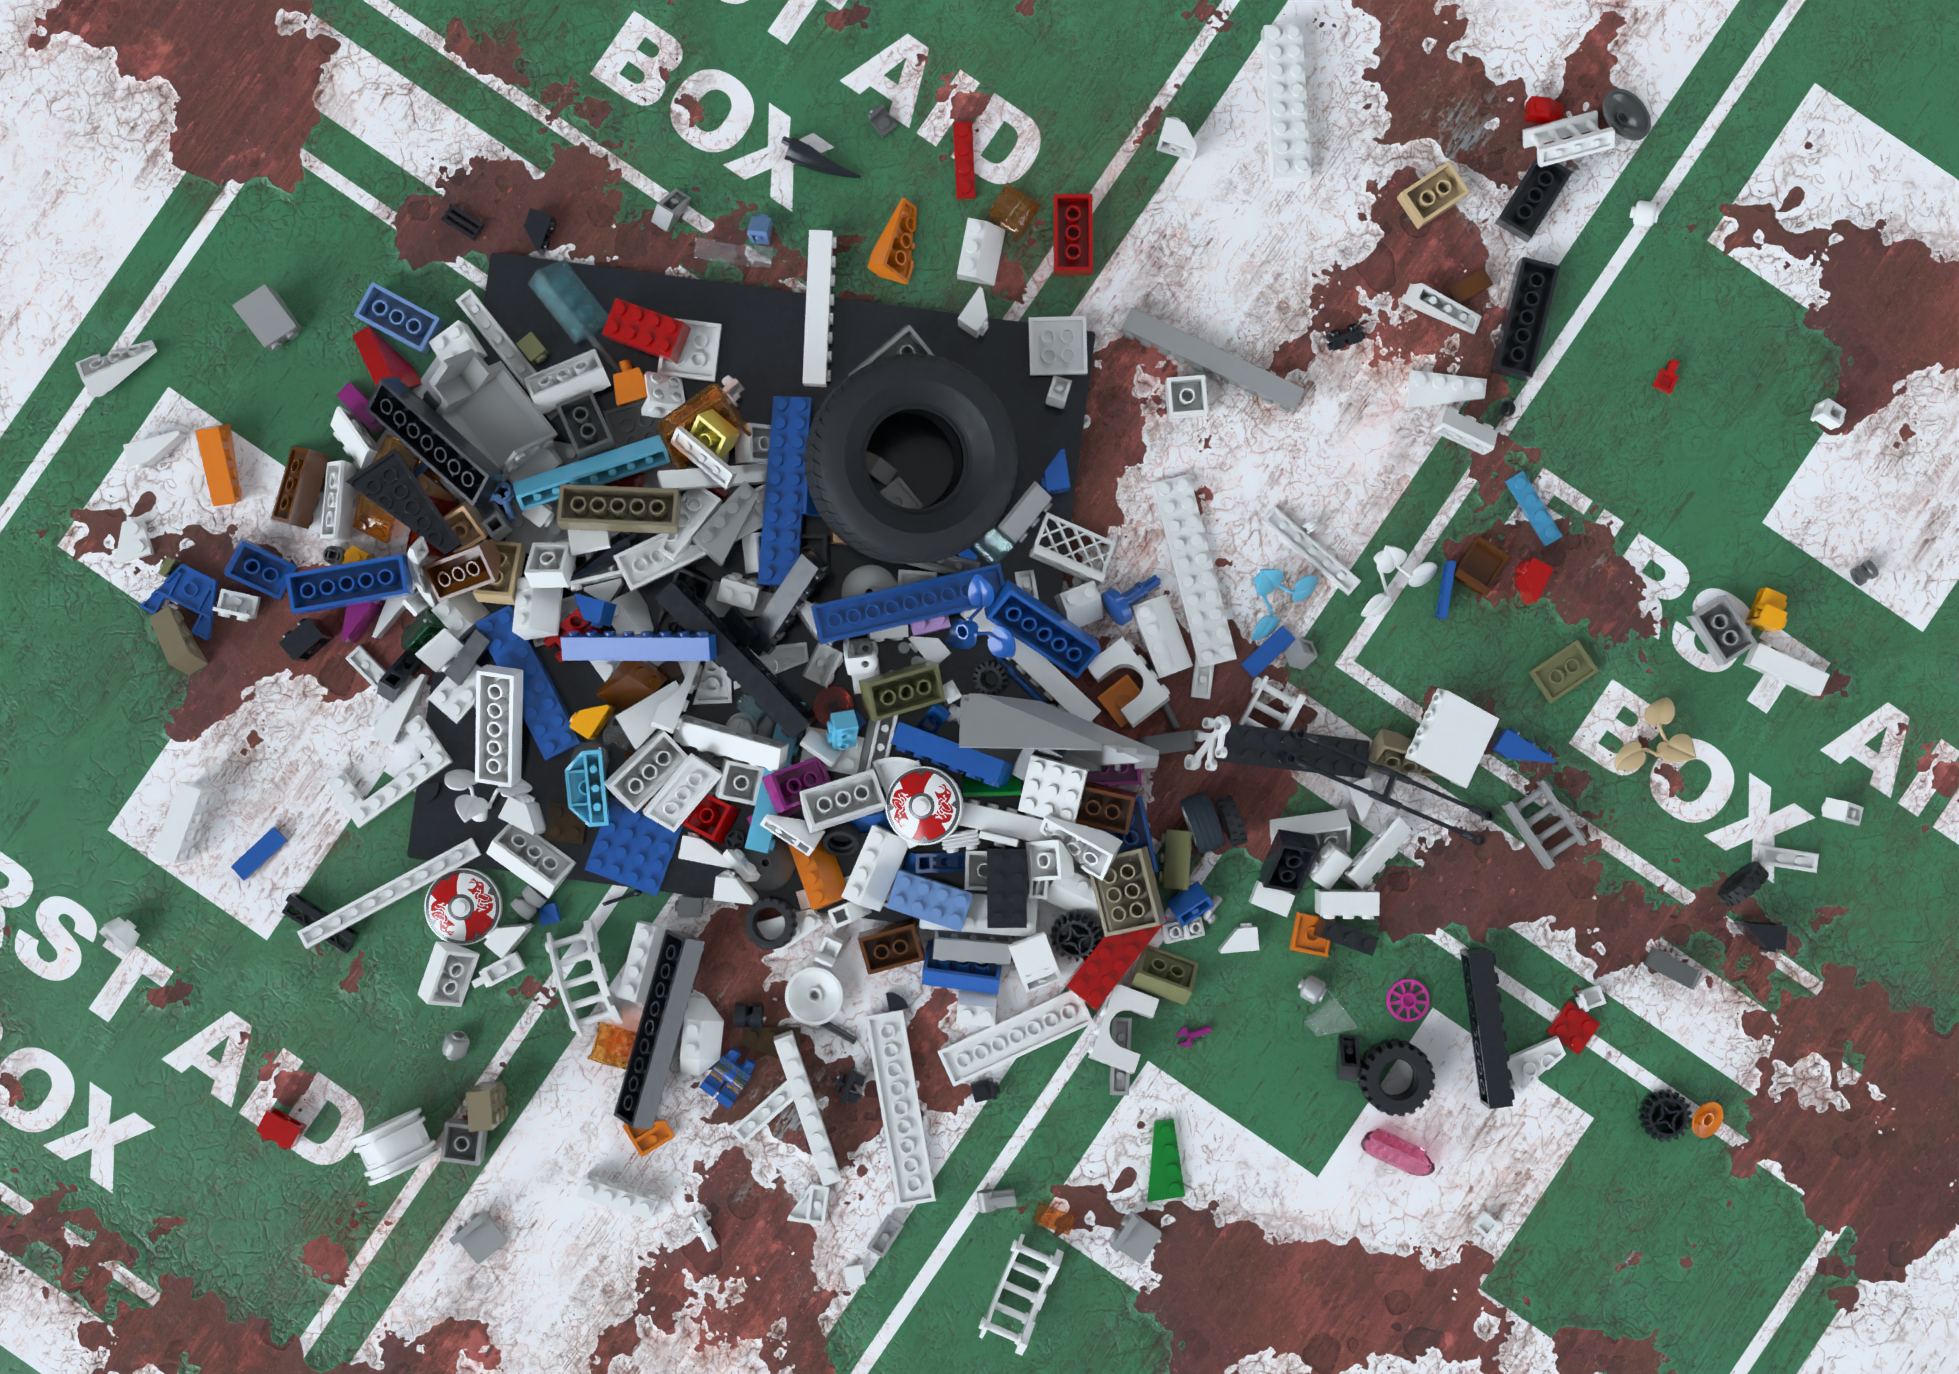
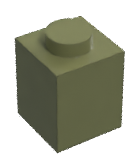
M532 332L516 343L534 365L542 363L547 358L546 355L549 354L548 350Z

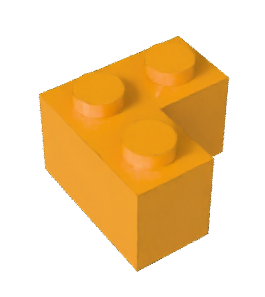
M1767 587L1759 588L1745 624L1763 632L1780 631L1787 622L1786 616L1788 612L1784 611L1787 605V596Z

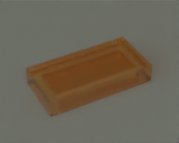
M1040 1202L1033 1218L1034 1223L1066 1235L1070 1234L1075 1220L1074 1215Z

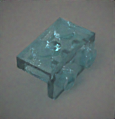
M994 526L972 548L983 553L989 563L998 564L1015 544Z

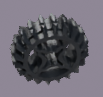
M1077 909L1073 915L1070 911L1066 913V916L1061 914L1059 919L1055 920V925L1051 928L1052 933L1050 937L1054 939L1052 946H1057L1056 952L1062 951V957L1068 955V960H1071L1072 957H1075L1076 962L1079 961L1080 957L1085 960L1086 956H1089L1090 952L1094 950L1103 937V934L1100 933L1101 926H1096L1098 921H1092V915L1086 917L1085 911L1081 915L1078 914ZM1069 925V932H1066V935H1062V929ZM1091 936V942L1084 946V940Z
M1659 1089L1658 1093L1652 1091V1098L1648 1095L1645 1096L1648 1100L1646 1103L1641 1102L1644 1108H1640L1638 1111L1643 1115L1639 1116L1638 1119L1643 1121L1640 1126L1646 1128L1645 1133L1651 1134V1138H1658L1660 1142H1663L1664 1139L1667 1142H1671L1672 1137L1678 1140V1134L1685 1135L1682 1131L1684 1128L1690 1129L1686 1125L1687 1122H1692V1119L1688 1118L1692 1112L1687 1110L1690 1105L1684 1103L1686 1099L1682 1096L1679 1097V1093H1672L1670 1089H1667L1666 1092L1663 1089ZM1673 1101L1676 1106L1667 1108L1662 1102ZM1667 1112V1117L1665 1119L1662 1118L1664 1116L1663 1114ZM1664 1124L1668 1129L1658 1130L1654 1125Z

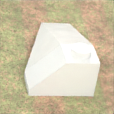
M637 589L621 595L610 602L617 604L611 625L618 634H622L623 631H634V634H641L642 631L654 630L648 605ZM650 661L658 667L664 663V661Z

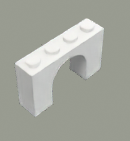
M1121 637L1096 656L1087 669L1098 683L1120 668H1131L1143 678L1141 693L1121 709L1123 716L1134 728L1170 701L1168 696L1170 692L1164 684L1160 686L1157 682L1158 676L1152 669L1149 671L1146 668L1145 664L1147 663L1140 654L1138 656L1133 651L1135 647L1130 640L1125 641Z
M1117 984L1107 996V1004H1103L1099 1015L1102 1018L1100 1024L1096 1023L1093 1034L1096 1036L1094 1042L1090 1041L1087 1049L1089 1053L1088 1058L1133 1074L1141 1054L1122 1048L1112 1040L1109 1030L1110 1022L1121 1011H1130L1151 1019L1155 1014L1159 999Z

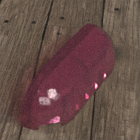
M1377 1128L1376 1130L1369 1131L1361 1141V1147L1367 1154L1406 1173L1416 1176H1427L1435 1171V1164L1431 1162L1427 1155L1428 1152L1424 1148L1386 1130Z

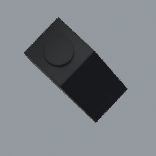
M1339 1034L1336 1057L1337 1080L1357 1081L1361 1068L1358 1036Z

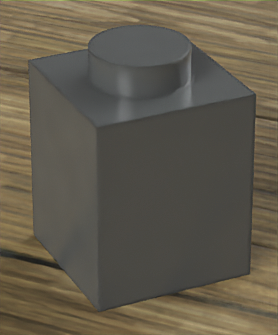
M679 896L678 900L675 901V912H678V916L700 918L703 916L704 897Z

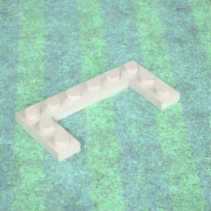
M417 715L403 726L424 758L366 800L345 770H341L327 780V783L358 828H362L453 762L422 715Z

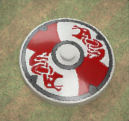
M929 766L915 767L900 774L891 784L886 796V815L891 827L901 838L917 845H931L943 841L956 830L963 814V798L957 783L946 772Z
M458 868L432 883L426 894L424 911L430 928L442 940L456 945H470L485 939L487 933L492 928L495 929L502 916L503 901L498 886L488 875L472 868Z

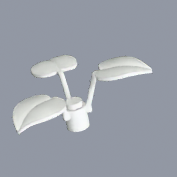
M1385 545L1384 550L1374 556L1377 571L1380 573L1384 594L1379 593L1371 598L1363 609L1361 616L1369 617L1381 614L1390 606L1392 599L1388 596L1389 592L1383 573H1390L1396 567L1411 578L1408 582L1410 586L1419 587L1433 578L1438 567L1433 562H1425L1419 565L1413 574L1408 573L1400 566L1407 558L1406 552L1398 547Z
M465 769L452 770L447 772L444 778L446 786L452 790L461 791L467 788L470 790L471 795H461L455 800L456 811L464 822L471 818L477 822L485 821L488 809L492 808V803L499 792L503 797H509L516 794H526L533 789L523 779L513 787L498 785L499 788H496L488 803L484 798L477 797L474 794L472 785L478 782H475V774Z

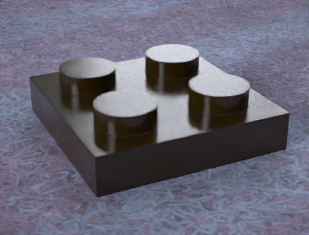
M550 801L548 804L545 840L584 844L585 822L568 808V803Z

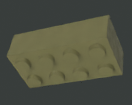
M930 660L859 680L866 718L874 722L946 701L939 665Z

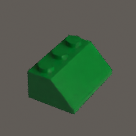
M966 772L964 775L962 774L963 797L1021 795V779L1012 774L1007 786L1000 785L999 788L983 783L984 779L979 781L965 776Z

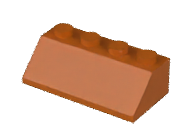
M823 836L810 856L805 855L788 843L811 909L814 911L844 900L841 896L846 887L836 855L830 854L823 847Z

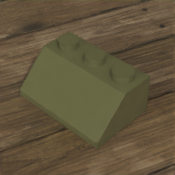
M1165 829V833H1161V844H1164V852H1160V863H1163V869L1159 871L1158 882L1162 883V887L1188 890L1192 832L1189 830Z
M1147 945L1138 959L1131 986L1186 1005L1193 991L1199 963Z

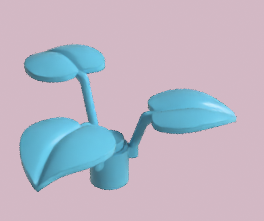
M1260 569V573L1255 576L1253 583L1257 586L1256 592L1263 597L1270 614L1259 620L1251 640L1256 641L1269 636L1278 626L1279 619L1274 616V612L1266 597L1267 594H1271L1276 587H1279L1293 594L1292 600L1294 602H1300L1313 593L1318 577L1314 575L1304 576L1296 583L1294 590H1290L1281 585L1284 578L1282 571L1277 569Z

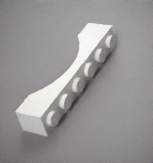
M689 661L687 675L683 683L674 694L658 704L651 726L672 734L675 729L679 730L682 718H679L681 711L686 712L689 701L686 700L688 693H693L696 685L693 679L695 676L699 677L702 665H699L700 661Z

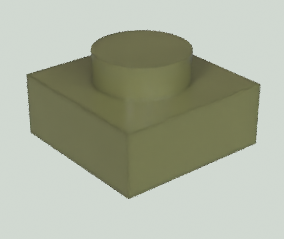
M168 557L160 564L161 569L158 573L168 578L182 562L176 558Z

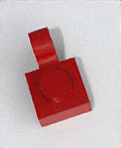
M1675 359L1669 360L1666 370L1659 369L1651 387L1668 395L1671 394L1679 378L1674 373L1680 361Z

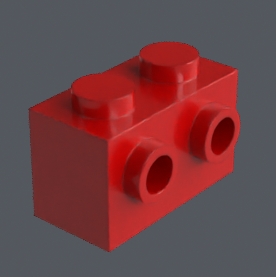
M272 1107L266 1111L256 1132L260 1133V1136L266 1140L277 1142L280 1148L291 1149L297 1145L307 1125Z

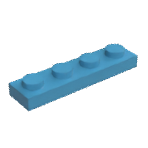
M1522 471L1505 481L1544 547L1561 538V532L1525 473Z

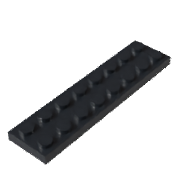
M1231 723L1230 729L1225 734L1224 747L1227 748V756L1225 758H1216L1217 761L1316 773L1294 764H1286L1283 759L1285 754L1294 753L1297 758L1336 776L1363 779L1366 772L1365 764L1319 744L1315 745L1304 739H1295L1293 731ZM1297 732L1298 736L1301 737L1302 732ZM1309 733L1318 737L1319 740L1365 760L1368 758L1370 744L1368 740ZM1289 755L1288 761L1292 762L1293 758Z

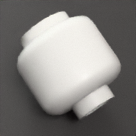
M1640 200L1637 202L1636 207H1631L1630 218H1633V224L1636 226L1651 227L1653 223H1657L1660 208L1657 207L1655 202Z

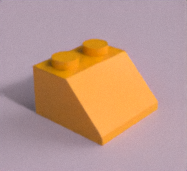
M603 705L579 710L578 713L575 712L570 718L569 722L571 724L569 727L588 740H595L616 708L612 705Z

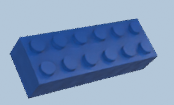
M403 554L285 574L291 613L298 615L414 595L412 577L408 567V556Z
M1009 580L996 593L994 603L984 608L986 619L995 625L1006 627L1010 630L1013 637L1076 678L1082 674L1101 651L1096 638Z
M898 722L891 744L897 746L896 750L945 768L949 765L948 769L963 775L966 772L965 776L979 781L984 779L983 783L998 788L1000 785L1007 786L1014 764L972 748H959V744L901 722Z

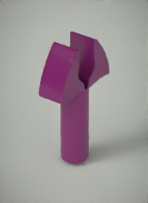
M1207 1025L1189 1031L1186 1029V1026H1183L1176 1033L1175 1037L1188 1036L1185 1041L1179 1042L1178 1045L1193 1047L1191 1042L1194 1038L1208 1034L1212 1029Z

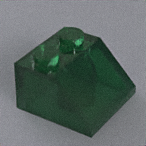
M426 609L418 615V618L406 627L401 635L402 648L407 651L418 652L440 631L448 628L431 609Z

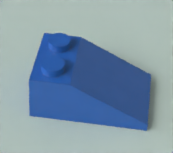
M241 537L224 569V574L280 600L287 587L285 574L294 573L297 565Z

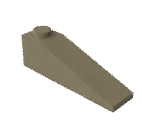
M1381 729L1372 741L1368 761L1377 765H1383L1404 775H1408V772L1419 773L1421 776H1441L1405 758L1408 747L1413 740L1400 733ZM1366 765V770L1380 773L1377 769Z

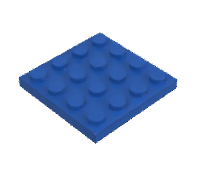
M611 797L609 802V825L600 826L584 870L658 896L684 825L681 824L675 832H672L643 814L644 808L633 813L619 799Z

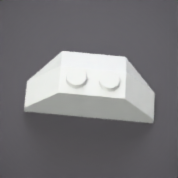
M689 997L688 1008L685 1011L683 1021L680 1074L700 1076L720 1060L724 1020L709 999Z

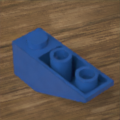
M1512 728L1509 730L1502 729L1491 746L1492 750L1506 759L1556 762L1550 752L1545 749L1539 750L1535 747L1536 743L1527 738L1526 740L1519 737L1520 733Z

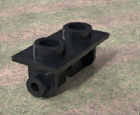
M1353 323L1346 326V329L1332 330L1323 338L1329 342L1327 343L1328 350L1336 351L1346 347L1344 341L1346 339L1349 346L1362 342L1366 338L1365 333L1362 331L1365 328L1360 324Z

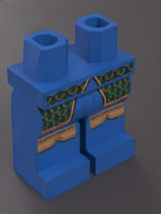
M734 1047L727 1054L723 1055L699 1086V1088L713 1097L724 1081H727L715 1099L728 1109L752 1076V1071L756 1065L749 1058H747L743 1065L736 1060L741 1055V1052Z

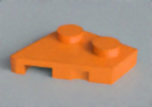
M666 1119L656 1120L652 1130L632 1128L626 1123L622 1125L641 1158L675 1137Z

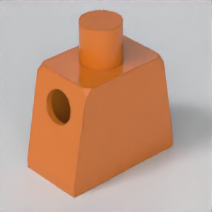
M629 359L620 361L621 372L613 375L617 406L622 407L623 405L647 399L645 377L639 367L632 369Z

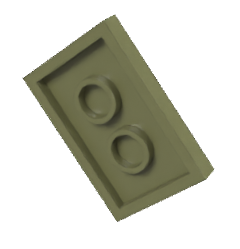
M1578 639L1528 671L1549 703H1553L1599 672Z

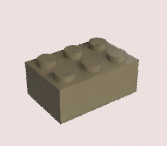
M503 1081L480 1082L466 1092L469 1132L493 1130L508 1116V1106L505 1105L504 1097L507 1096V1088L503 1086Z

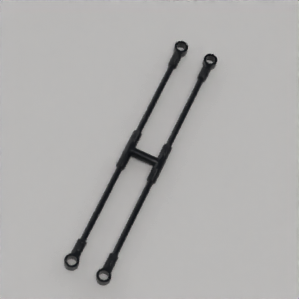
M1296 728L1293 731L1295 739H1304L1315 745L1319 744L1377 769L1378 772L1389 776L1384 793L1380 794L1314 767L1309 762L1297 758L1294 753L1285 754L1283 759L1286 764H1294L1303 769H1309L1365 793L1368 797L1414 814L1460 834L1461 837L1472 841L1476 846L1485 844L1486 838L1484 835H1475L1464 829L1460 830L1402 805L1401 802L1390 797L1398 780L1467 808L1470 812L1481 816L1484 821H1492L1495 818L1493 810H1484L1475 805H1469L1418 783L1404 774L1383 765H1377L1319 740L1318 737L1307 733L1304 728ZM1299 730L1302 732L1301 737H1299L1297 734ZM1289 755L1293 758L1292 762L1288 761ZM1487 812L1490 813L1489 818L1486 817ZM1478 837L1481 838L1480 843L1477 842Z

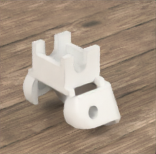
M870 638L843 639L847 674L852 676L854 694H860L859 680L880 675L879 658L877 657L878 645L877 642ZM864 645L869 647L867 651L862 649Z

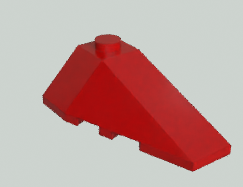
M368 326L352 335L376 387L380 379L397 377L411 390L423 384L414 367L371 327Z

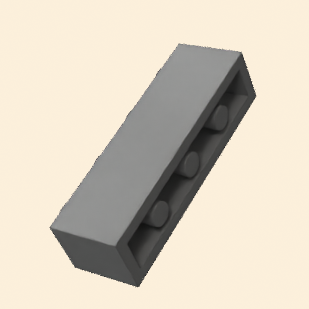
M935 930L933 959L940 961H968L979 964H1010L1011 952L1008 945L1013 944L1012 935Z

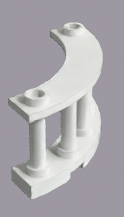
M591 919L583 921L584 930L581 933L555 941L549 932L546 933L547 942H545V948L550 954L556 983L570 1018L571 1030L576 1031L579 1037L583 1036L582 1026L606 1018L613 1019L616 1026L623 1024L622 1008L613 990L609 991L606 981H609L604 963L600 964L598 953H601L598 934ZM581 940L587 942L588 949L585 952L559 960V947ZM586 959L588 961L591 960L593 971L590 974L568 981L564 980L561 967ZM593 980L594 982L597 981L600 988L598 994L574 1002L571 1001L568 988ZM599 1001L605 1002L607 1006L606 1011L581 1019L575 1010Z
M1021 1234L1018 1240L1014 1239L1010 1249L1013 1252L996 1289L986 1318L982 1317L978 1327L981 1329L980 1338H983L986 1331L989 1330L1014 1341V1344L1017 1345L1015 1353L1023 1355L1028 1346L1036 1323L1033 1321L1042 1307L1046 1297V1290L1049 1284L1051 1285L1064 1254L1063 1251L1057 1249L1054 1256H1047L1022 1245L1024 1234ZM1018 1253H1023L1046 1263V1266H1048L1046 1272H1040L1016 1262L1015 1259ZM1011 1268L1038 1279V1282L1041 1283L1038 1291L1031 1292L1006 1281ZM1004 1288L1029 1299L1032 1303L1029 1313H1022L999 1303L998 1299L1002 1289ZM994 1310L1021 1320L1022 1324H1024L1022 1333L1018 1332L1016 1334L991 1323Z

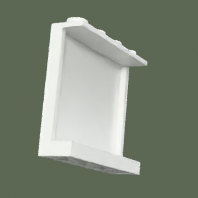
M1437 688L1427 711L1424 713V718L1416 730L1415 737L1408 747L1405 758L1441 775L1455 785L1467 788L1499 718L1450 691Z

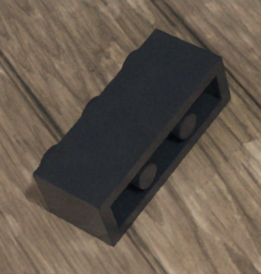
M1319 917L1313 933L1315 936L1373 956L1379 940L1378 937Z

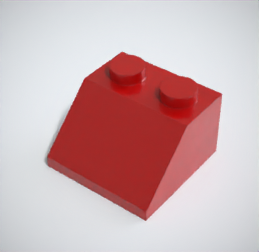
M1535 558L1518 563L1515 569L1517 574L1514 578L1523 604L1537 603L1554 569L1553 567Z
M706 794L682 825L719 844H723L740 810Z

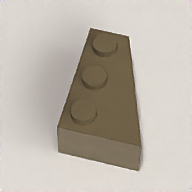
M167 606L149 617L169 665L188 676L208 665L179 610Z

